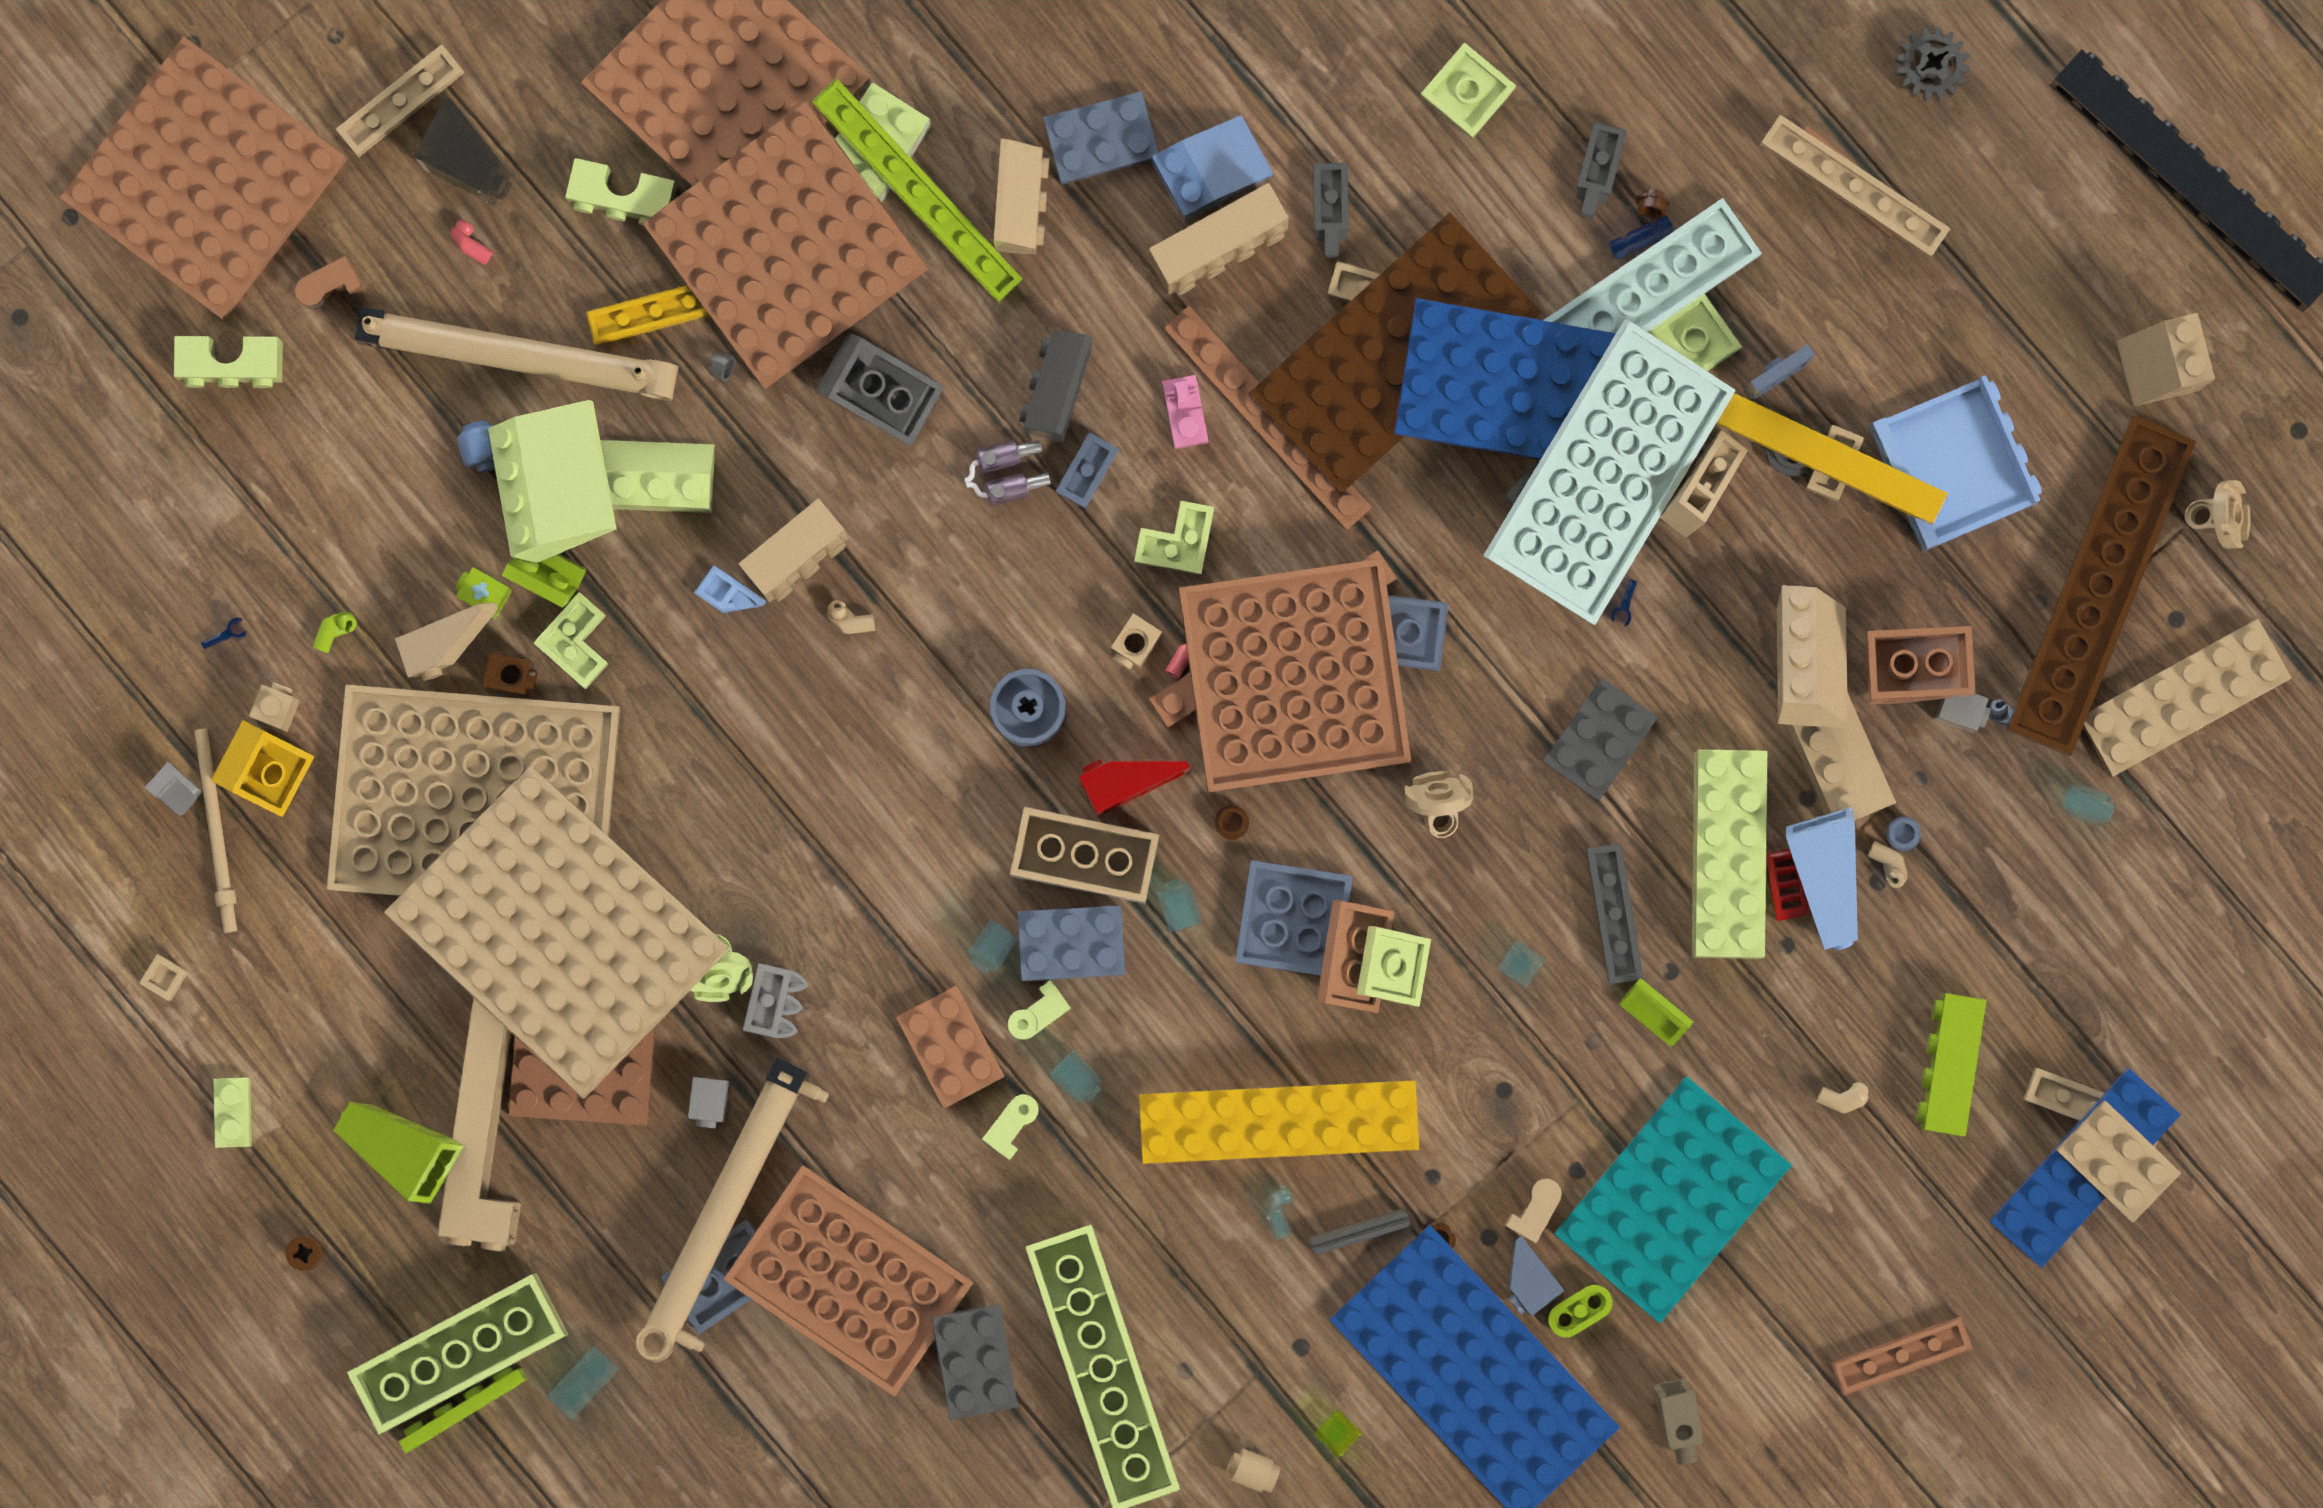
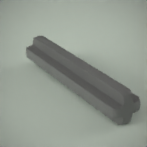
M1400 1209L1312 1236L1310 1238V1245L1313 1253L1318 1255L1406 1228L1410 1225L1409 1216L1405 1209Z

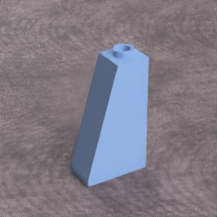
M1853 807L1786 827V839L1824 950L1830 948L1842 950L1850 947L1853 941L1858 940L1855 813Z

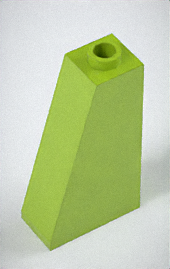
M349 1102L333 1130L407 1201L432 1202L464 1147L461 1142L371 1104Z

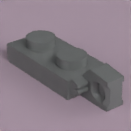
M1598 122L1593 123L1576 188L1578 189L1576 197L1584 199L1579 217L1593 220L1597 204L1606 205L1607 198L1610 197L1627 130Z
M1314 163V232H1316V241H1324V259H1338V240H1347V232L1349 230L1348 163Z

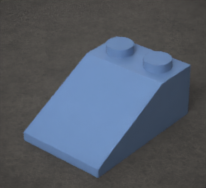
M1242 115L1186 138L1152 156V165L1184 223L1274 175Z

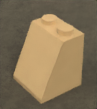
M2198 313L2160 322L2116 341L2133 407L2196 392L2215 380Z

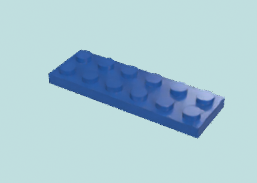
M2128 1067L1989 1219L1998 1230L2041 1268L2106 1198L2056 1149L2104 1100L2152 1145L2181 1116L2175 1108Z

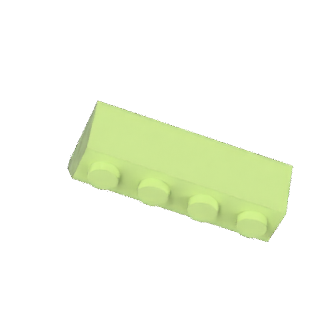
M600 440L613 509L712 513L715 444Z

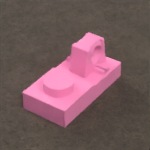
M1196 375L1162 381L1175 449L1208 443Z

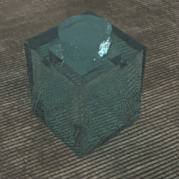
M1181 879L1161 885L1163 891L1157 893V898L1169 934L1202 923L1190 883L1182 885Z
M990 919L967 952L973 957L969 963L984 974H987L989 970L997 973L1019 942V938Z
M1074 1050L1049 1073L1054 1081L1077 1104L1082 1099L1088 1104L1102 1090L1098 1086L1102 1079Z

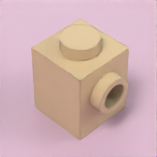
M273 682L271 688L261 685L249 717L288 732L300 700L290 696L293 689L275 682Z

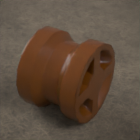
M297 1237L291 1240L287 1246L286 1259L294 1269L300 1271L311 1270L319 1266L323 1261L324 1247L315 1237Z

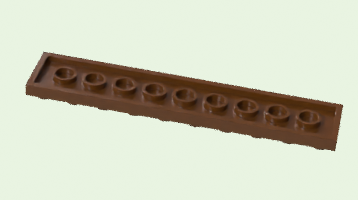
M2133 415L2130 417L2006 731L2064 755H2072L2196 444L2195 440Z

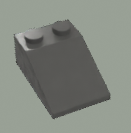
M847 333L815 392L911 446L944 386L865 339Z

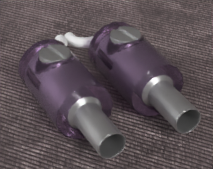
M1010 440L976 449L977 460L972 462L969 468L970 474L965 478L967 488L972 487L979 497L988 498L989 506L993 507L1028 498L1029 490L1051 485L1048 473L1027 479L1023 473L984 482L986 493L981 492L975 483L970 482L974 478V469L977 465H979L981 474L1020 465L1021 457L1042 452L1040 441L1016 445L1015 440Z

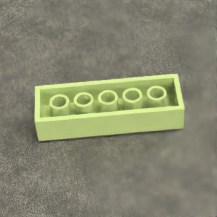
M1698 749L1694 752L1692 958H1765L1767 751Z
M536 1273L347 1372L378 1434H382L569 1334Z

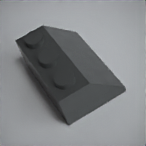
M1053 330L1051 338L1044 337L1039 357L1044 358L1041 371L1034 370L1029 386L1030 390H1034L1031 404L1024 402L1019 422L1024 423L1023 430L1025 433L1063 444L1093 347L1092 336Z

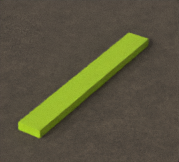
M837 78L810 102L996 302H1000L1023 279Z

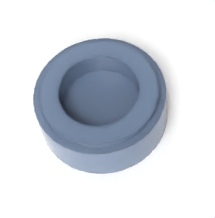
M1898 817L1888 824L1885 837L1887 843L1893 849L1908 851L1919 843L1921 829L1914 819Z

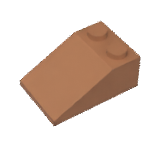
M1972 626L1867 631L1865 639L1869 705L1909 703L1976 694Z

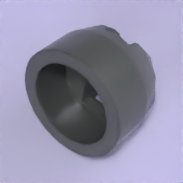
M716 352L709 357L713 363L707 364L706 368L714 378L725 382L734 370L735 357L724 352Z

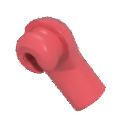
M462 219L458 220L455 228H451V238L462 253L485 266L491 258L493 251L469 237L474 230L471 224Z
M1186 644L1181 645L1177 649L1164 671L1175 680H1179L1186 667L1189 666Z

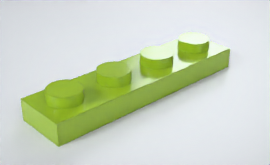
M511 1366L492 1376L495 1380L494 1384L485 1389L479 1384L463 1394L466 1401L456 1407H453L450 1402L433 1412L435 1420L425 1426L420 1420L405 1429L403 1432L406 1437L399 1441L405 1454L527 1381L528 1377L522 1367L513 1371Z

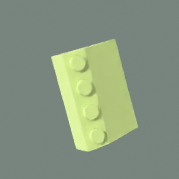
M586 400L516 416L488 428L511 557L538 563L616 530L593 401Z

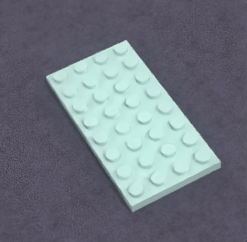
M1625 319L1483 556L1582 619L1595 625L1736 390L1633 322Z

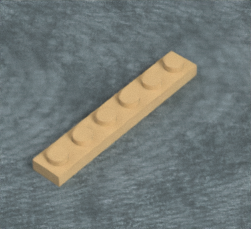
M1782 115L1778 117L1760 144L1929 259L1950 230L1949 227Z

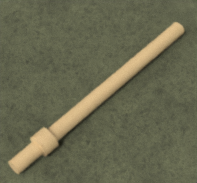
M207 728L194 730L218 891L214 893L216 907H220L223 932L233 933L237 932L234 905L237 904L235 890H231L216 783L211 781L214 775L209 734Z

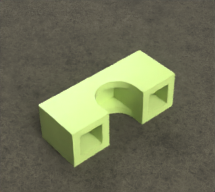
M575 158L565 196L568 203L573 204V210L592 214L593 209L606 212V217L618 221H625L626 217L639 219L638 224L644 226L642 223L675 199L677 185L674 180L641 173L639 184L635 191L626 196H618L609 190L611 170L608 165Z
M175 336L174 377L178 381L184 382V387L201 388L204 387V382H218V387L237 388L238 382H252V387L272 388L273 382H282L283 342L278 337H243V350L240 357L232 363L224 364L216 360L215 341L209 336Z

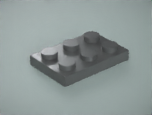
M1601 678L1542 763L1593 799L1599 801L1658 717Z
M994 1304L931 1317L949 1419L955 1420L1018 1407L1001 1306Z

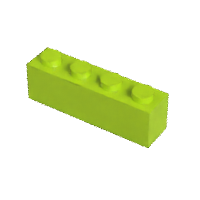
M1948 993L1941 994L1940 1000H1934L1932 1020H1937L1935 1034H1929L1926 1053L1931 1054L1929 1068H1924L1921 1080V1088H1926L1924 1102L1919 1101L1916 1112V1122H1921L1920 1130L1960 1137L1966 1136L1987 1000Z

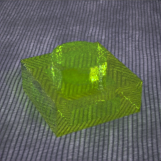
M1337 1408L1313 1434L1339 1458L1363 1433Z

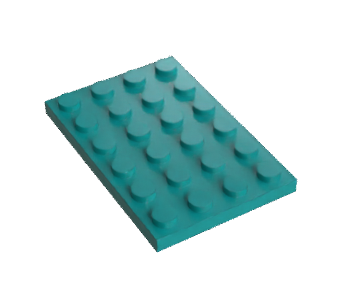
M1685 1076L1553 1234L1660 1324L1791 1168L1792 1164L1688 1076Z

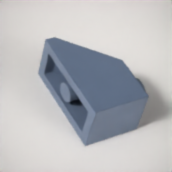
M1520 1235L1513 1240L1508 1289L1513 1295L1508 1299L1520 1314L1526 1311L1530 1316H1533L1564 1290L1524 1238Z

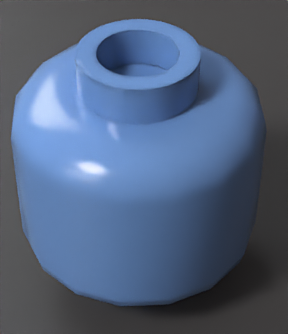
M488 420L463 426V432L457 437V444L464 466L477 468L478 473L495 470L488 428L495 425H489Z

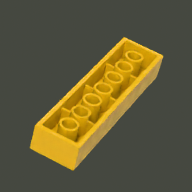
M1416 1080L1139 1094L1143 1164L1419 1150Z

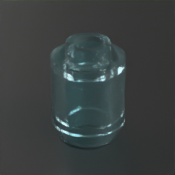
M2070 784L2061 810L2067 811L2070 817L2100 827L2102 822L2109 823L2115 804L2110 802L2111 795L2083 784H2079V786Z

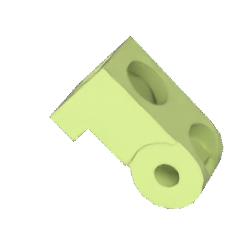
M1051 980L1039 988L1044 995L1043 998L1028 1009L1018 1010L1010 1016L1008 1029L1015 1038L1023 1040L1035 1036L1071 1009V1006Z
M1029 1095L1016 1096L1011 1100L982 1140L1010 1161L1018 1151L1011 1143L1022 1128L1034 1122L1038 1116L1039 1107L1037 1102Z

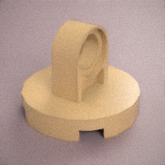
M2237 480L2221 481L2215 490L2214 499L2197 500L2188 506L2185 512V521L2198 533H2216L2223 548H2242L2241 540H2248L2250 531L2249 504H2242L2240 494L2246 493L2244 486ZM2201 509H2209V520L2205 524L2196 525L2195 515Z
M1447 771L1428 772L1416 776L1412 779L1413 785L1411 787L1406 785L1404 788L1406 806L1411 811L1424 816L1425 825L1433 836L1437 838L1451 836L1458 827V812L1470 806L1474 799L1471 780L1462 774H1459V779L1448 778ZM1449 815L1447 824L1442 827L1433 826V821L1437 816Z

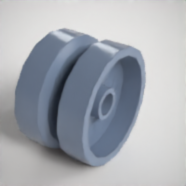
M1020 669L1007 674L997 683L991 696L990 713L996 730L1006 741L1019 747H1036L1049 742L1059 733L1065 721L1066 703L1060 686L1050 675L1039 670ZM1031 703L1035 706L1033 707L1034 713L1032 715L1022 712L1024 704Z

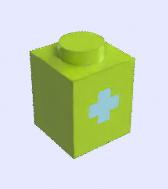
M472 567L470 573L465 571L461 575L455 587L458 590L456 597L471 607L477 604L496 603L498 610L491 617L494 620L498 617L512 592L506 585Z

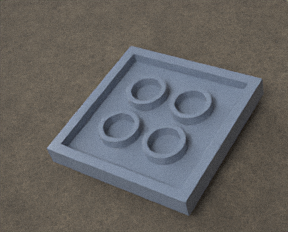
M1251 860L1235 963L1321 976L1332 901L1349 902L1353 876Z

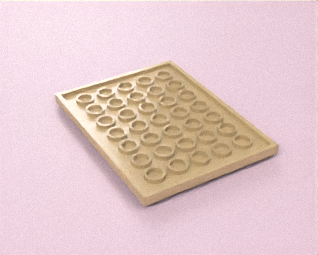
M345 685L327 890L401 896L530 766L609 837L620 707Z
M531 766L384 912L386 917L582 1099L617 1066L729 951V947Z

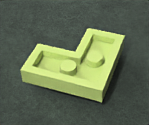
M1181 501L1174 534L1141 528L1134 563L1202 575L1214 507Z
M579 592L537 638L534 644L582 687L587 689L608 663L583 641L606 615Z

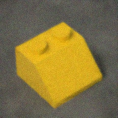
M242 720L211 781L283 817L314 756Z

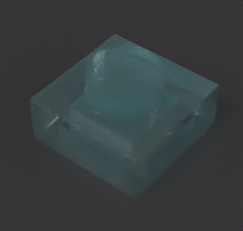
M1516 940L1497 970L1526 988L1545 959Z

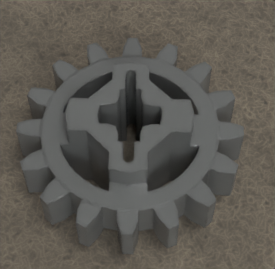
M1927 27L1923 28L1920 38L1914 32L1911 33L1908 37L1911 45L1903 42L1899 47L1905 55H1897L1895 58L1896 63L1902 64V67L1896 70L1895 75L1905 77L1900 86L1905 88L1910 85L1913 88L1911 97H1915L1918 92L1923 93L1924 102H1927L1931 95H1935L1936 100L1940 102L1944 98V92L1952 97L1956 93L1954 85L1962 87L1965 83L1964 78L1960 74H1967L1970 70V67L1962 64V62L1970 57L1969 53H1960L1959 51L1964 42L1959 41L1954 44L1951 41L1954 36L1952 31L1946 37L1941 36V27H1937L1933 34L1929 33ZM1929 43L1938 44L1944 48L1931 47ZM1914 52L1917 65L1914 70H1911L1910 59ZM1942 58L1937 68L1932 67L1922 71L1928 61L1933 62ZM1953 58L1954 72L1951 77L1947 67L1948 62ZM1921 81L1933 82L1935 86L1926 85Z

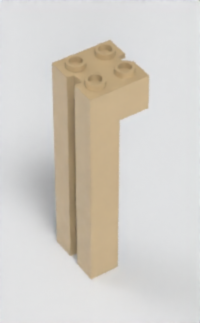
M473 998L452 1138L461 1142L464 1147L447 1174L438 1236L447 1237V1244L471 1246L472 1241H480V1248L501 1251L506 1249V1245H513L516 1242L521 1203L487 1198L512 1033L475 998Z

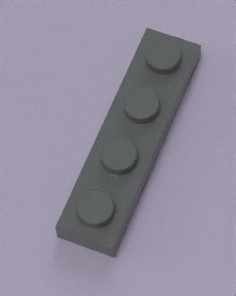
M1621 843L1588 848L1586 853L1608 984L1636 981L1640 978L1644 979Z

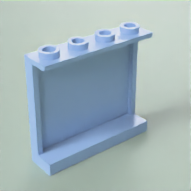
M1986 375L1977 381L1887 419L1882 418L1875 421L1868 427L1885 464L1948 493L1933 526L1906 514L1922 552L2035 505L2040 501L2039 494L2042 493L2040 484L2035 475L2030 476L2025 466V463L2028 462L2026 452L2020 443L2016 445L2011 434L2014 431L2012 420L2007 412L2002 413L1997 402L2001 399L1998 388L1993 381H1988Z

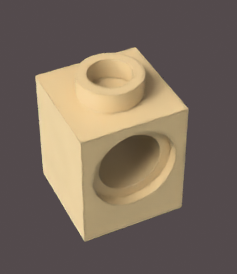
M1133 613L1111 646V651L1116 654L1113 659L1129 670L1133 665L1140 669L1162 636V631ZM1132 635L1140 636L1144 640V648L1138 653H1131L1125 648L1126 639Z

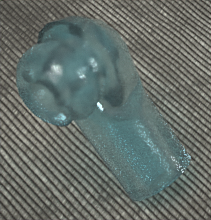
M1284 1185L1277 1189L1274 1187L1268 1193L1267 1218L1275 1239H1281L1291 1234L1282 1205L1290 1204L1292 1197L1288 1187Z

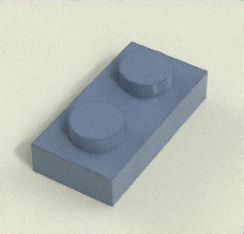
M1089 432L1056 489V493L1086 509L1119 452V448Z

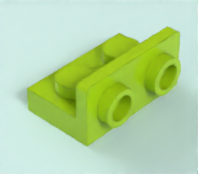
M557 554L538 563L514 558L506 565L502 576L552 603L564 607L574 598L586 573V569Z

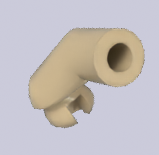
M834 600L828 605L827 616L830 622L842 633L854 634L875 631L873 614L855 616L841 600Z
M1874 841L1867 856L1883 864L1886 882L1889 886L1893 888L1902 887L1908 878L1904 857L1899 852Z
M1861 1082L1853 1083L1849 1090L1841 1094L1822 1087L1816 1102L1840 1113H1848L1866 1104L1869 1090Z

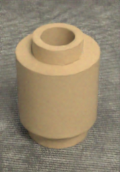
M1242 1448L1239 1454L1235 1452L1232 1454L1227 1472L1232 1473L1230 1481L1260 1493L1263 1490L1271 1493L1278 1479L1281 1467L1275 1465L1272 1459Z

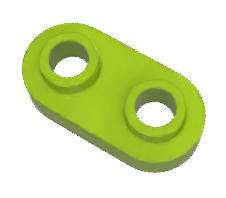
M1600 1285L1586 1286L1552 1307L1548 1314V1326L1554 1334L1560 1337H1572L1609 1314L1613 1304L1612 1296L1606 1288ZM1593 1295H1597L1600 1298V1305L1595 1309L1590 1308L1588 1305V1299ZM1563 1313H1567L1571 1317V1322L1568 1326H1561L1559 1324L1558 1318Z

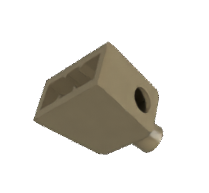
M1686 1378L1653 1384L1652 1387L1664 1442L1669 1450H1675L1677 1464L1686 1465L1696 1462L1698 1459L1695 1445L1703 1443V1436L1695 1391ZM1684 1425L1683 1428L1677 1430L1679 1426Z

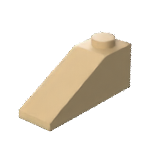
M1720 430L1678 486L1659 518L1685 538L1706 523L1748 450L1723 430Z
M477 604L395 638L407 676H422L423 681L441 676L443 674L441 669L456 662L498 610L497 604Z

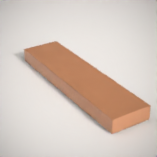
M1958 1316L1833 1361L1830 1365L1841 1395L1845 1396L1967 1352L1973 1348L1962 1318Z

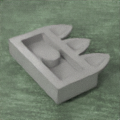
M759 963L743 1031L774 1038H787L796 1034V1027L782 1016L796 1014L803 1010L799 1001L793 996L788 995V992H798L807 988L808 983L794 971Z

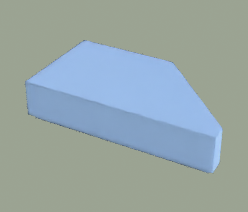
M715 565L712 566L694 592L722 613L761 607L766 603L763 598Z

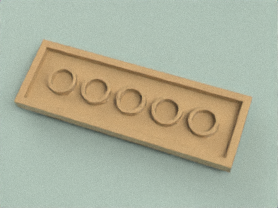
M2256 619L2090 710L2083 729L2110 777H2113L2290 680L2292 677L2259 619Z

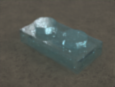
M594 1345L548 1394L547 1398L572 1421L620 1368Z

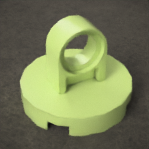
M715 934L729 947V951L690 990L693 992V997L697 1000L706 1002L730 1000V993L740 989V994H743L752 985L753 973L750 962L741 954L732 952L730 942L721 935Z

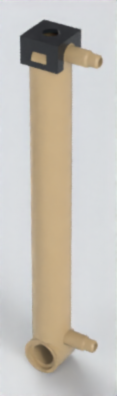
M362 306L355 335V341L363 346L380 349L386 347L638 393L649 398L672 401L679 367L675 364L658 360H640L388 314L384 310Z
M776 1057L766 1077L767 1081L644 1328L637 1336V1350L648 1361L662 1362L667 1359L672 1353L675 1342L690 1350L694 1349L698 1352L703 1350L705 1346L703 1341L681 1329L796 1098L803 1094L813 1100H819L824 1103L829 1096L820 1087L807 1081L809 1078L808 1072ZM652 1335H661L664 1339L661 1351L657 1353L648 1352L646 1349L647 1339Z

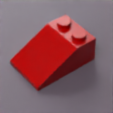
M1101 759L1082 768L1084 774L1079 776V781L1098 818L1189 773L1190 766L1187 761H1108L1103 764Z

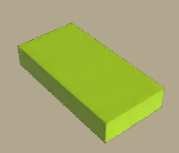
M1641 978L1618 1003L1670 1047L1682 1037L1694 1022Z

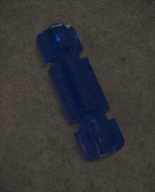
M1663 216L1656 219L1654 224L1648 223L1627 233L1624 238L1620 236L1610 241L1609 249L1615 259L1627 255L1629 250L1632 252L1657 241L1659 236L1661 238L1668 236L1674 231L1673 224L1668 216Z

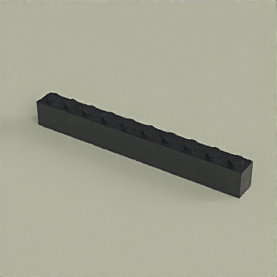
M2081 49L2049 86L2299 311L2303 312L2309 308L2323 293V259L2320 257L2314 258L2306 251V244L2298 236L2287 234L2280 227L2281 222L2275 215L2269 211L2264 213L2255 205V198L2243 188L2238 190L2229 181L2231 178L2225 170L2219 166L2213 167L2204 159V152L2193 143L2187 144L2179 137V130L2171 122L2160 120L2153 113L2155 110L2148 101L2141 97L2137 99L2128 91V84L2121 77L2115 74L2111 76L2103 68L2104 64L2098 56L2092 52L2086 53Z

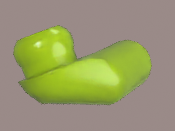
M339 612L323 619L312 648L329 653L335 637L355 630L357 626L356 618L349 612Z

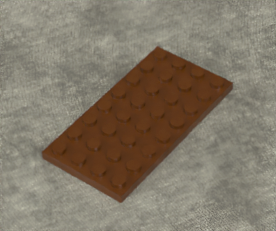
M1451 212L1445 215L1248 394L1340 495L1404 438V436L1394 435L1416 299L1536 319L1542 313Z

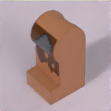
M343 256L300 279L295 286V295L302 305L316 310L322 308L329 298L345 290L352 296H355L365 291L351 261L346 256Z

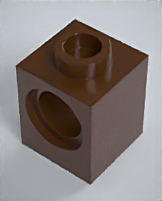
M489 653L483 687L489 690L527 697L529 689L534 690L538 670L533 669L534 663L530 660ZM512 666L518 667L521 673L520 679L514 684H506L503 679L505 670Z

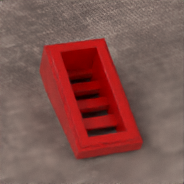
M1790 848L1766 853V872L1776 921L1811 915L1809 903ZM1792 859L1793 866L1775 868V862ZM1795 874V879L1783 882H1778L1777 880L1779 875ZM1797 886L1798 893L1780 896L1779 889ZM1800 900V907L1782 910L1781 903Z

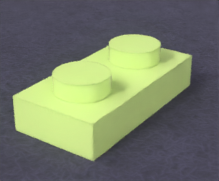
M250 1078L214 1079L215 1148L252 1147Z

